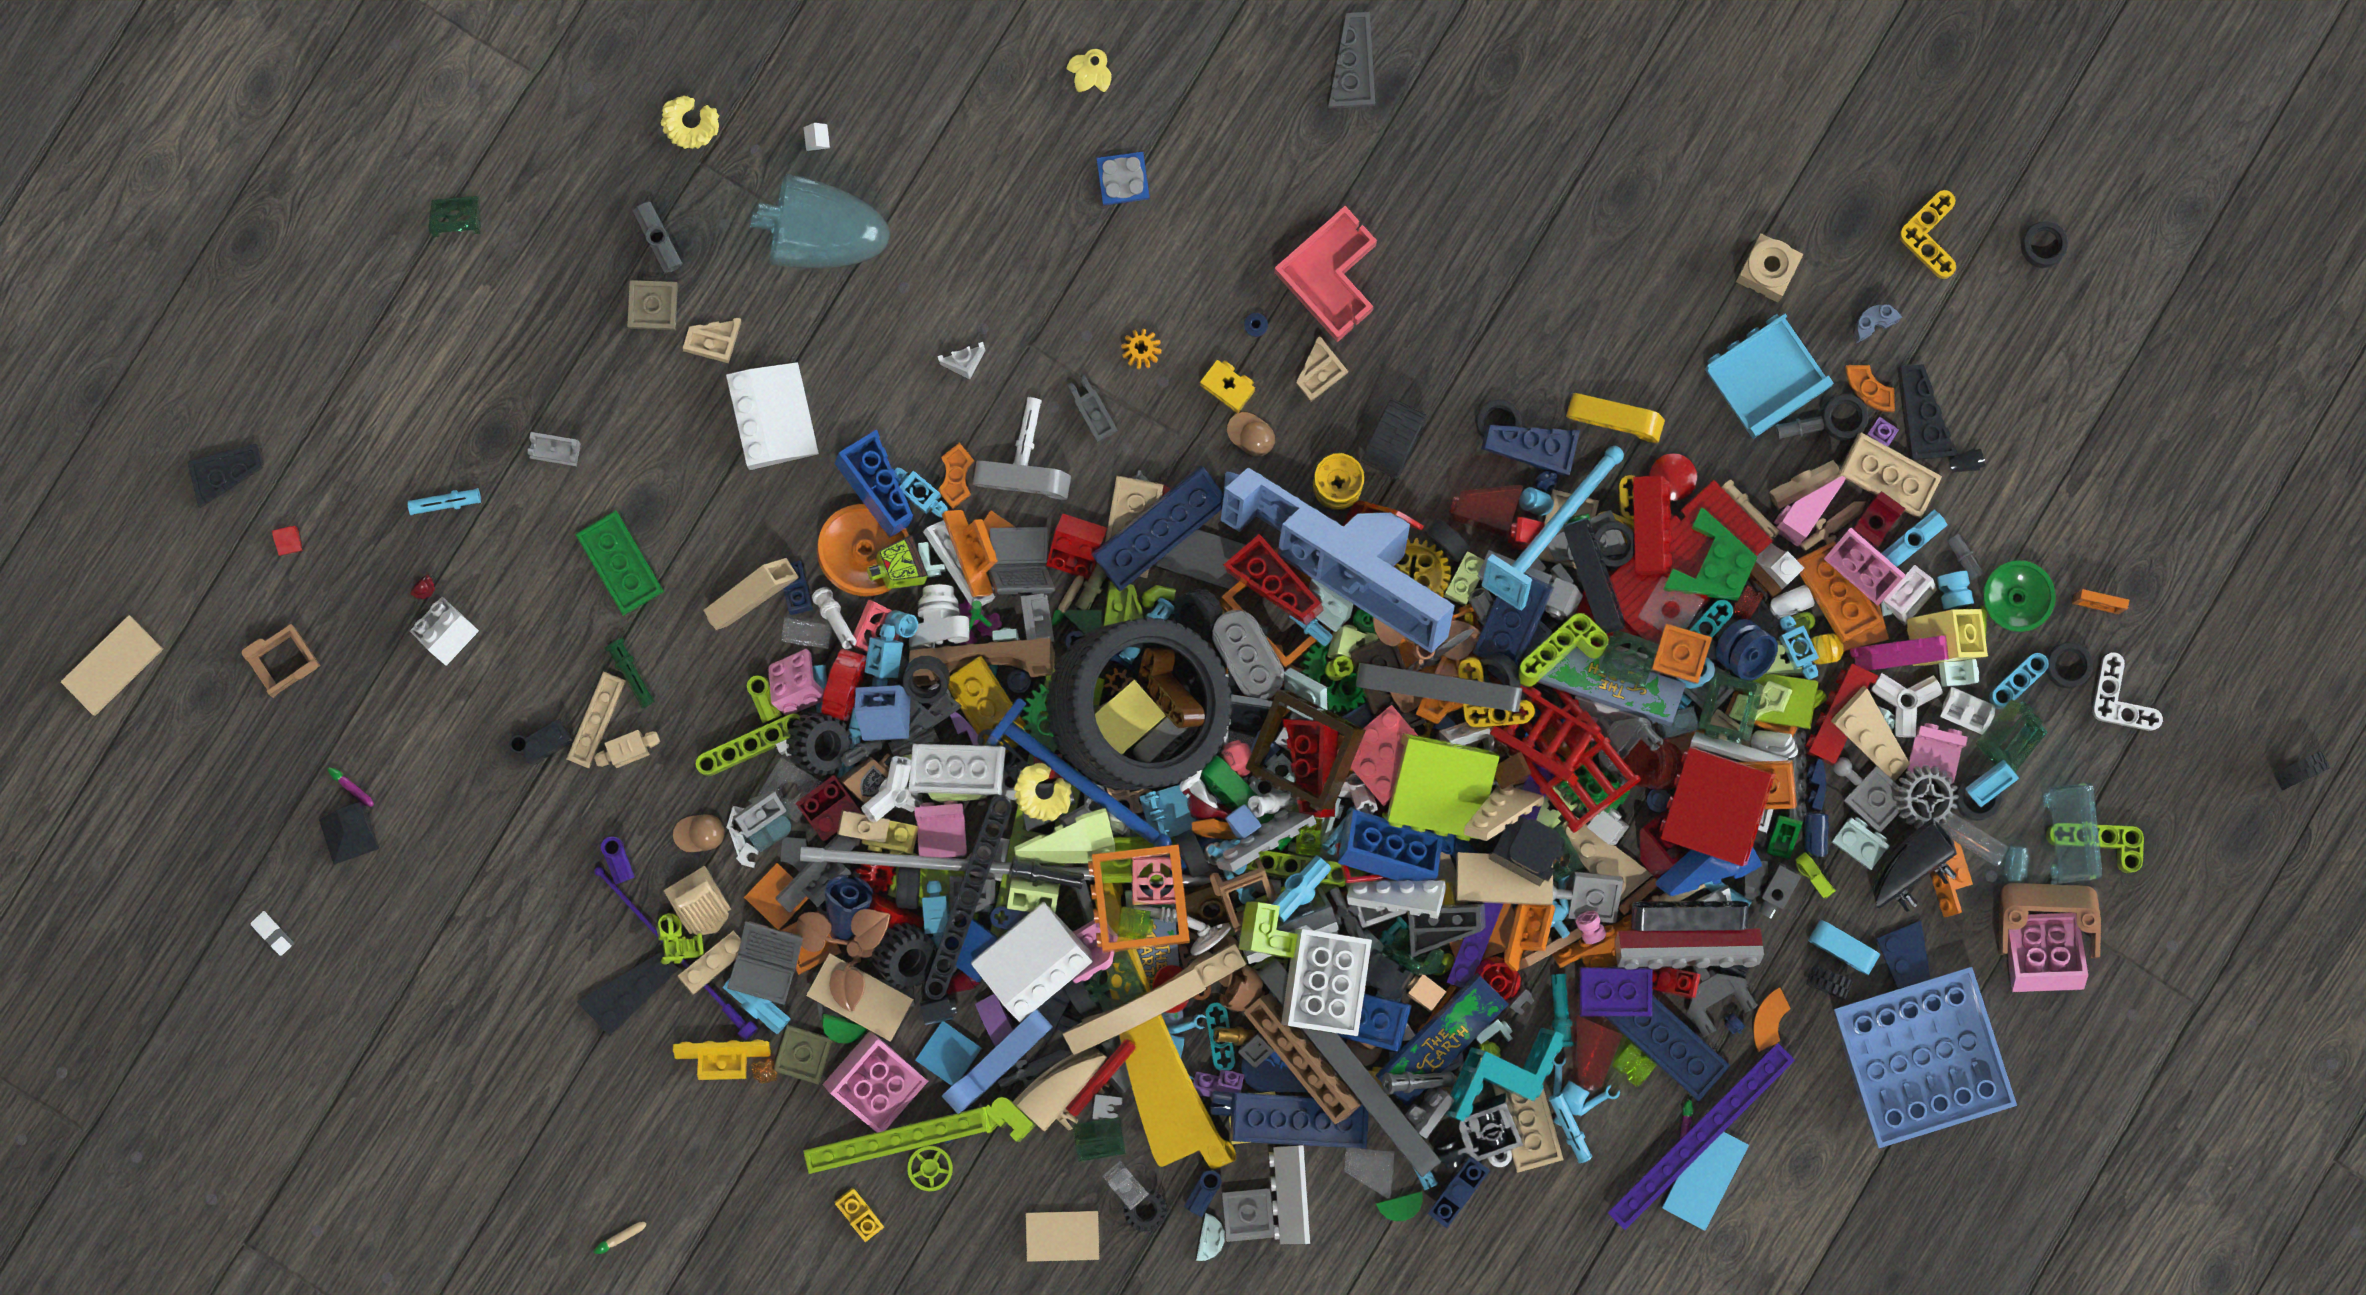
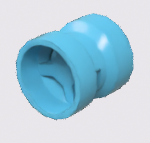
M898 610L891 611L885 619V624L894 625L895 634L908 638L913 636L918 628V621L914 615Z

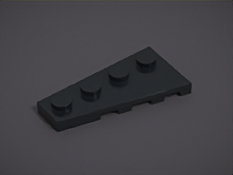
M1924 364L1900 366L1898 371L1910 459L1914 461L1958 456L1957 450L1951 442L1949 429L1945 426L1941 416V408L1937 405L1933 395L1934 390Z
M660 952L578 1000L577 1003L611 1036L679 968L672 961L669 964H662L661 959L664 957V952Z

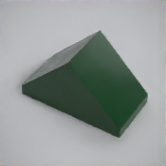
M1067 610L1064 613L1065 617L1084 635L1102 627L1101 610Z

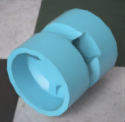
M1967 571L1954 572L1937 577L1939 590L1944 592V595L1941 597L1944 610L1974 604L1972 591L1967 589V586L1970 584Z

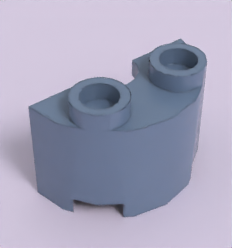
M1876 305L1868 308L1862 313L1855 325L1854 337L1856 343L1870 337L1875 332L1874 326H1880L1884 330L1898 323L1902 316L1890 305Z

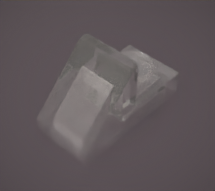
M1121 1161L1102 1176L1130 1210L1149 1195Z

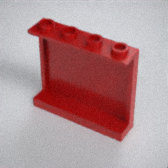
M1695 746L1689 747V750H1685L1682 756L1681 764H1684L1682 773L1677 774L1674 782V787H1677L1675 795L1670 797L1667 804V809L1670 810L1668 817L1663 819L1660 826L1661 839L1743 867L1748 863L1776 773L1762 771L1699 750Z

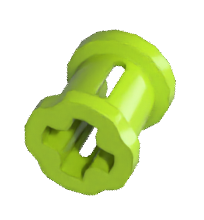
M1343 655L1328 662L1325 668L1327 677L1333 681H1339L1345 676L1350 675L1354 668L1352 660Z

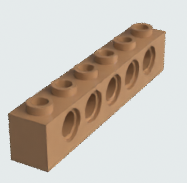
M1272 993L1260 997L1244 1012L1334 1124L1347 1119L1362 1105L1360 1100L1300 1027L1281 1025L1283 1007Z

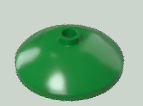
M2019 560L2007 562L1991 573L1984 587L1983 600L1987 613L2000 627L2014 632H2026L2039 627L2049 618L2055 606L2056 594L2051 578L2041 567L2028 561ZM2014 594H2018L2020 596V602H2015L2013 600Z

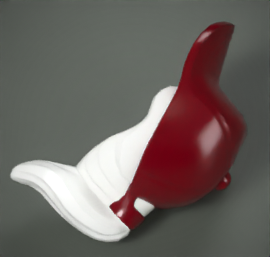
M1202 770L1197 771V774L1188 777L1187 780L1180 782L1179 789L1187 797V807L1192 818L1198 820L1215 819L1217 817L1226 819L1225 817L1232 813L1226 806L1217 803L1216 798L1207 792L1205 784L1200 780Z

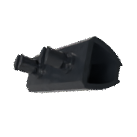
M1933 818L1910 835L1894 851L1882 867L1872 887L1877 908L1880 909L1894 898H1896L1906 912L1910 911L1906 901L1916 907L1918 901L1913 898L1907 889L1932 871L1937 873L1944 884H1948L1945 873L1953 880L1955 879L1957 874L1946 863L1957 855L1954 841Z

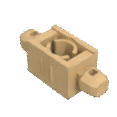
M636 730L606 742L607 752L603 750L597 753L594 759L597 766L603 767L609 765V762L612 761L613 766L619 768L649 756L647 747L650 746L652 748L658 745L660 739L657 732L646 733L643 737L641 732Z

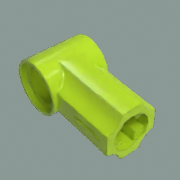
M753 676L747 682V690L753 698L762 722L766 723L782 716L781 711L771 703L769 680L763 676ZM757 680H762L765 685L761 693H756L753 689V684Z

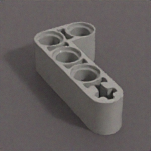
M976 461L973 485L984 488L1043 494L1050 498L1067 500L1071 475L1052 468Z

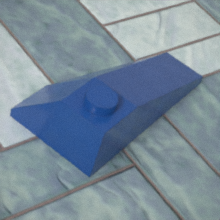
M1753 847L1748 863L1743 867L1691 849L1656 881V886L1669 896H1675L1699 888V885L1711 881L1713 884L1721 883L1722 878L1734 876L1735 879L1743 877L1761 867L1762 862Z

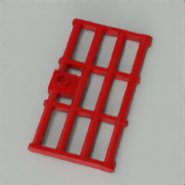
M1553 688L1566 704L1562 709L1567 713L1572 712L1578 720L1585 724L1590 721L1598 726L1589 713L1580 708V703L1577 699L1574 700L1567 692ZM1534 702L1540 712L1543 713L1545 707ZM1488 711L1485 714H1479V716H1488ZM1556 714L1552 715L1535 742L1541 751L1546 750L1549 746L1541 735L1552 726L1558 732L1562 725L1560 721L1562 718ZM1530 721L1520 724L1528 735L1534 727ZM1503 725L1497 726L1498 728L1503 729ZM1575 725L1572 726L1564 739L1572 751L1585 732ZM1592 737L1597 745L1588 752L1583 751L1573 767L1576 770L1584 765L1608 795L1606 799L1597 805L1578 781L1574 786L1568 783L1589 810L1579 820L1553 789L1562 779L1555 776L1547 782L1531 760L1524 757L1531 771L1530 776L1540 787L1539 791L1542 795L1545 794L1568 822L1567 826L1573 833L1577 832L1583 825L1641 780L1639 775H1635L1610 745L1611 741L1608 737H1604L1602 742ZM1509 748L1511 756L1517 754L1516 751ZM1601 750L1604 751L1628 781L1617 790L1591 759ZM1555 753L1553 761L1561 765L1562 761Z

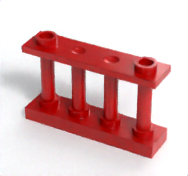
M1521 685L1520 688H1523L1522 694L1526 696L1524 700L1532 704L1536 702L1545 707L1540 718L1527 738H1523L1522 741L1515 738L1516 733H1514L1519 724L1507 725L1503 729L1494 726L1490 734L1497 741L1517 753L1522 752V755L1574 786L1579 778L1573 773L1575 770L1573 767L1592 737L1601 742L1604 740L1603 735L1599 732L1601 728L1590 721L1585 724L1540 697L1542 693L1531 686L1527 689ZM1521 706L1519 712L1515 714L1521 713L1525 717L1528 710H1524L1523 706ZM1555 713L1565 719L1547 749L1542 750L1540 753L1534 749V743ZM1575 725L1585 732L1567 760L1560 765L1553 761L1555 759L1554 754L1572 726Z

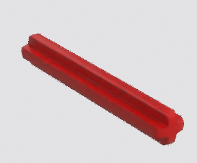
M1125 1039L1069 1103L1066 1109L1071 1115L1078 1116L1135 1051L1136 1046L1132 1041Z

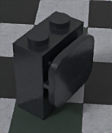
M1520 815L1517 822L1506 825L1489 859L1540 887L1544 880L1549 882L1555 869L1551 866L1555 860L1560 861L1565 851V848L1562 847L1565 839L1561 838L1557 831L1534 819L1528 820Z

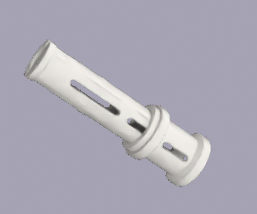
M819 588L812 595L813 602L819 606L821 616L828 619L844 649L852 648L849 640L854 646L857 640L840 614L841 606L837 601H834L830 588Z
M1289 791L1281 794L1270 792L1266 793L1263 797L1252 796L1249 798L1248 809L1255 817H1261L1264 813L1274 814L1280 808L1298 803L1296 799L1290 796L1291 792Z

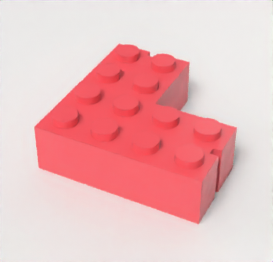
M1346 206L1278 264L1274 271L1278 278L1336 342L1353 329L1354 323L1358 325L1373 311L1372 304L1344 274L1376 246L1377 240L1363 225L1359 228V232L1356 230L1359 227V220Z

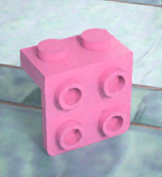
M808 649L797 652L769 666L771 703L785 716L795 714L823 701L825 690L813 679L812 657Z
M1930 723L1919 726L1916 729V737H1914L1909 759L1910 765L1907 771L1914 773V767L1916 766L1921 769L1923 765H1929L1930 769L1936 766L1939 768V771H1946V777H1952L1953 783L1961 750L1966 746L1968 737L1962 736V731L1948 729V732L1938 730L1939 726Z
M946 801L944 805L934 806V803H922L920 807H914L915 818L919 827V856L949 858L961 857L967 854L963 804H958V801Z
M1094 920L1073 932L1091 951L1093 960L1089 966L1072 979L1074 983L1088 980L1097 971L1110 967L1113 962L1114 952L1103 953L1102 947H1097L1096 933L1101 932L1100 923H1095ZM1107 924L1109 943L1117 942L1118 935Z

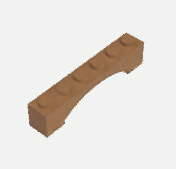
M1036 638L1035 640H1013L1011 642L919 648L910 650L909 663L919 656H933L945 663L950 674L982 656L987 665L1012 666L1029 672L1030 677L1050 676L1054 673L1055 651L1050 638ZM919 669L912 676L917 686L935 685L940 679L935 672L928 669Z

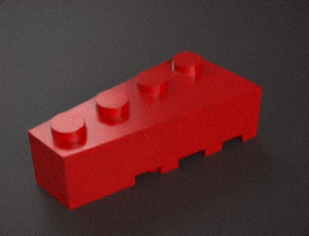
M1662 475L1633 477L1635 572L1639 575L1669 574V567L1672 566V556L1669 553V543H1671V483Z
M1260 534L1223 564L1227 573L1304 625L1310 623L1324 611L1321 602Z
M1853 663L1845 671L1840 670L1835 680L1838 686L1835 692L1830 691L1825 702L1828 708L1825 713H1820L1815 723L1819 727L1815 735L1810 734L1805 747H1808L1806 754L1816 759H1821L1831 766L1836 763L1848 737L1831 720L1862 686L1868 689L1871 683H1875L1878 675Z
M1283 719L1284 728H1287L1288 739L1286 741L1288 749L1291 750L1293 763L1290 764L1292 773H1295L1296 784L1320 797L1337 756L1338 732L1316 720ZM1297 800L1299 813L1313 815L1317 818L1335 817V806L1334 809L1318 811L1311 808L1308 801Z

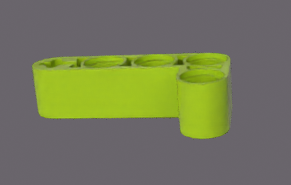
M1582 613L1573 615L1522 661L1518 671L1520 684L1526 687L1535 685L1576 647L1589 658L1596 659L1601 657L1607 647L1608 636L1587 615ZM1574 625H1579L1584 630L1579 631L1575 629ZM1557 640H1564L1567 645H1561ZM1591 642H1598L1601 647H1595ZM1541 655H1547L1551 660H1544Z
M2057 823L2050 826L2046 832V839L2054 846L2117 849V866L2124 873L2136 872L2142 867L2144 837L2142 831L2137 827ZM2058 829L2060 833L2070 832V837L2065 836L2058 840V836H2054V832L2058 831ZM2080 829L2085 830L2088 834L2086 842H2081L2077 837ZM2104 830L2112 835L2110 843H2105L2101 838ZM2127 832H2132L2136 837L2133 845L2127 843L2125 839ZM2128 855L2132 856L2135 860V866L2132 869L2125 865V858Z

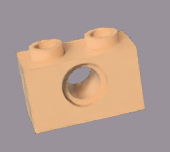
M1424 974L1420 978L1414 976L1406 987L1410 990L1407 995L1429 1012L1433 1010L1446 993L1445 990Z

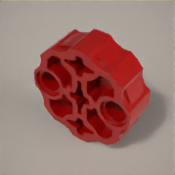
M846 649L839 651L825 687L821 708L822 714L830 715L843 721H847L850 718L853 707H855L856 688H861L864 681L867 656Z

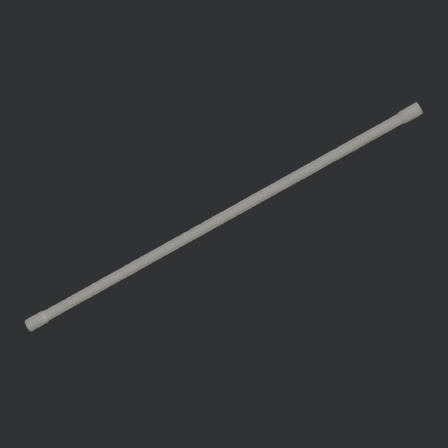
M801 847L800 861L808 862L825 861L965 871L969 859L826 850L815 847ZM993 861L989 873L1010 874L1012 862ZM1040 864V866L1084 874L1083 880H1095L1094 875H1089V868ZM975 868V869H972L970 872H982V871H981L980 869H976V868ZM1182 874L1183 887H1197L1211 882L1210 876L1192 878L1191 875ZM1268 879L1272 882L1275 893L1280 894L1281 880ZM1261 880L1243 887L1244 889L1254 887L1255 892L1265 893ZM1164 881L1150 882V884L1162 885Z

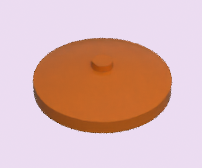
M865 504L847 506L835 512L823 525L817 541L818 562L823 573L831 583L847 593L858 596L883 594L891 589L886 588L883 578L871 581L867 573V567L877 564L876 556L880 550L908 537L909 534L905 528L889 538Z

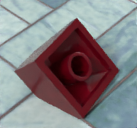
M1667 810L1661 812L1640 830V861L1656 879L1690 851L1680 845L1661 839L1660 826L1663 819L1668 817L1669 812Z

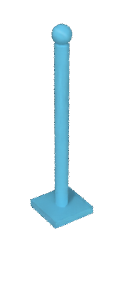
M1618 446L1607 448L1605 456L1512 566L1491 554L1487 559L1482 587L1522 611L1526 606L1532 579L1524 574L1525 571L1611 469L1623 460L1624 454L1622 449Z

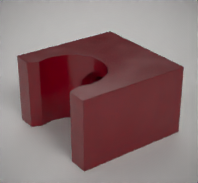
M1881 491L1872 500L1852 529L1876 549L1906 508ZM1870 518H1876L1880 521L1879 529L1871 528L1869 525Z

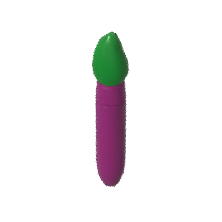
M331 767L327 769L331 777L359 801L369 807L374 805L373 800L352 781L343 776L342 772Z
M1688 1100L1683 1106L1682 1112L1684 1117L1681 1125L1680 1139L1691 1129V1117L1693 1115L1691 1100Z

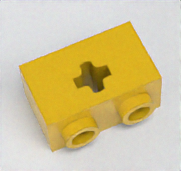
M1216 360L1201 380L1200 386L1236 413H1239L1255 392V387L1252 386L1254 382L1245 375L1240 377L1233 372L1235 368L1228 362L1223 361L1221 363ZM1232 380L1234 389L1231 387L1225 389L1224 381L1229 383Z

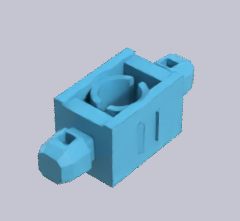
M897 467L894 470L897 476L896 480L898 484L901 483L900 488H902L905 497L925 514L932 509V513L942 518V514L948 511L942 501L938 502L942 497L941 494L916 472L912 471L907 476L908 473L902 468ZM914 484L916 488H925L928 499L914 497V490L911 486Z
M1788 615L1780 619L1782 631L1785 630L1786 633L1781 635L1779 639L1794 670L1802 667V673L1805 678L1811 680L1818 676L1817 667L1812 662L1819 657L1804 625L1795 628L1796 623L1794 619ZM1800 635L1801 637H1798L1796 642L1803 643L1805 647L1804 653L1798 654L1794 651L1793 644L1795 639L1791 643L1788 640ZM1807 653H1809V656L1801 660H1797V658L1802 657V655L1804 656Z
M883 624L880 631L881 637H870L865 672L875 675L872 687L887 686V678H898L903 643L893 639L895 637V626L891 624Z
M939 880L928 882L927 893H930V896L922 898L925 934L933 933L931 940L937 946L936 948L939 946L950 915L948 895H940L942 887Z

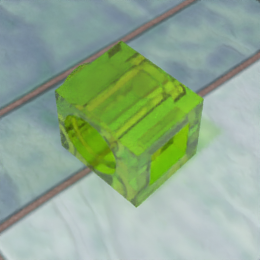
M1315 818L1317 824L1310 828L1304 825L1298 829L1299 834L1296 835V854L1320 856L1323 819ZM1305 833H1311L1313 836H1308Z
M1122 907L1119 914L1116 936L1135 940L1145 939L1153 931L1154 920L1150 919L1151 911Z

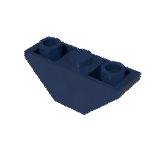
M1470 1156L1427 1214L1445 1228H1448L1490 1170Z

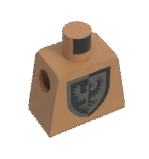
M886 754L879 763L869 757L866 761L858 763L840 777L838 781L865 804L879 793L882 782L888 778L892 757Z

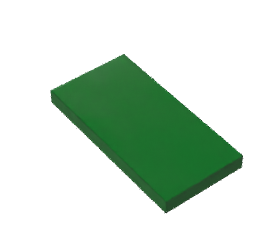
M617 511L612 512L575 534L623 616L664 593L663 588Z

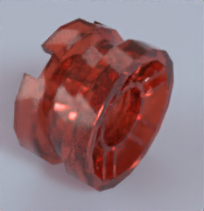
M1747 585L1733 607V615L1741 616L1742 620H1749L1764 594L1761 592L1756 593L1753 591V587Z

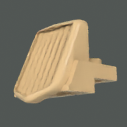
M705 866L664 890L678 917L690 934L694 933L697 935L702 933V935L717 933L728 919V911L731 908Z

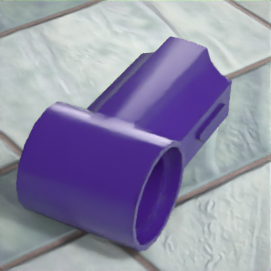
M607 837L601 844V851L605 856L615 885L634 878L635 876L622 840L617 837ZM614 840L618 843L619 849L617 853L610 854L607 852L606 846L608 842Z

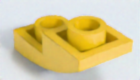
M854 1187L834 1202L865 1242L884 1228L883 1224Z

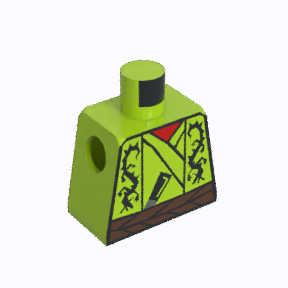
M912 535L880 550L876 556L877 564L867 567L869 579L873 581L883 578L888 589L922 585L928 577Z

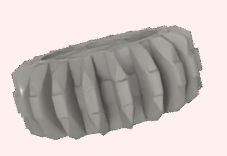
M1923 765L1922 769L1916 766L1914 767V773L1911 771L1906 772L1908 779H1899L1903 785L1902 787L1896 786L1895 790L1900 791V796L1896 795L1893 798L1900 801L1895 808L1903 810L1899 816L1907 818L1906 823L1908 825L1914 823V828L1918 829L1931 818L1938 823L1946 824L1945 816H1954L1950 809L1958 807L1956 804H1953V799L1956 800L1959 796L1953 794L1957 786L1950 785L1953 778L1946 777V771H1939V768L1933 766L1931 769L1929 765ZM1931 779L1939 785L1941 789L1940 794L1935 792ZM1921 781V783H1919L1918 790L1915 793H1912V790L1915 787V785ZM1927 794L1930 796H1935L1934 798H1929V800L1924 801L1923 799H1918V797H1924V795ZM1911 801L1918 804L1921 816L1915 812ZM1941 802L1939 808L1934 812V806Z

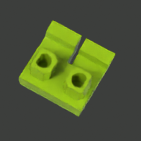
M997 1098L992 1103V1106H986L991 1128L990 1131L986 1132L989 1134L998 1125L1004 1128L1009 1124L1014 1129L1010 1136L1015 1141L1020 1142L1036 1126L1031 1119L1007 1098Z

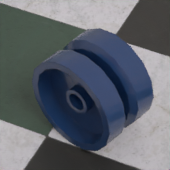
M1748 619L1739 620L1731 624L1720 637L1716 647L1718 661L1745 681L1756 680L1763 676L1774 663L1778 652L1776 639Z

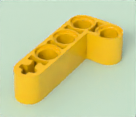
M1578 393L1572 394L1566 417L1569 419L1635 434L1638 438L1651 443H1659L1665 419L1657 412Z

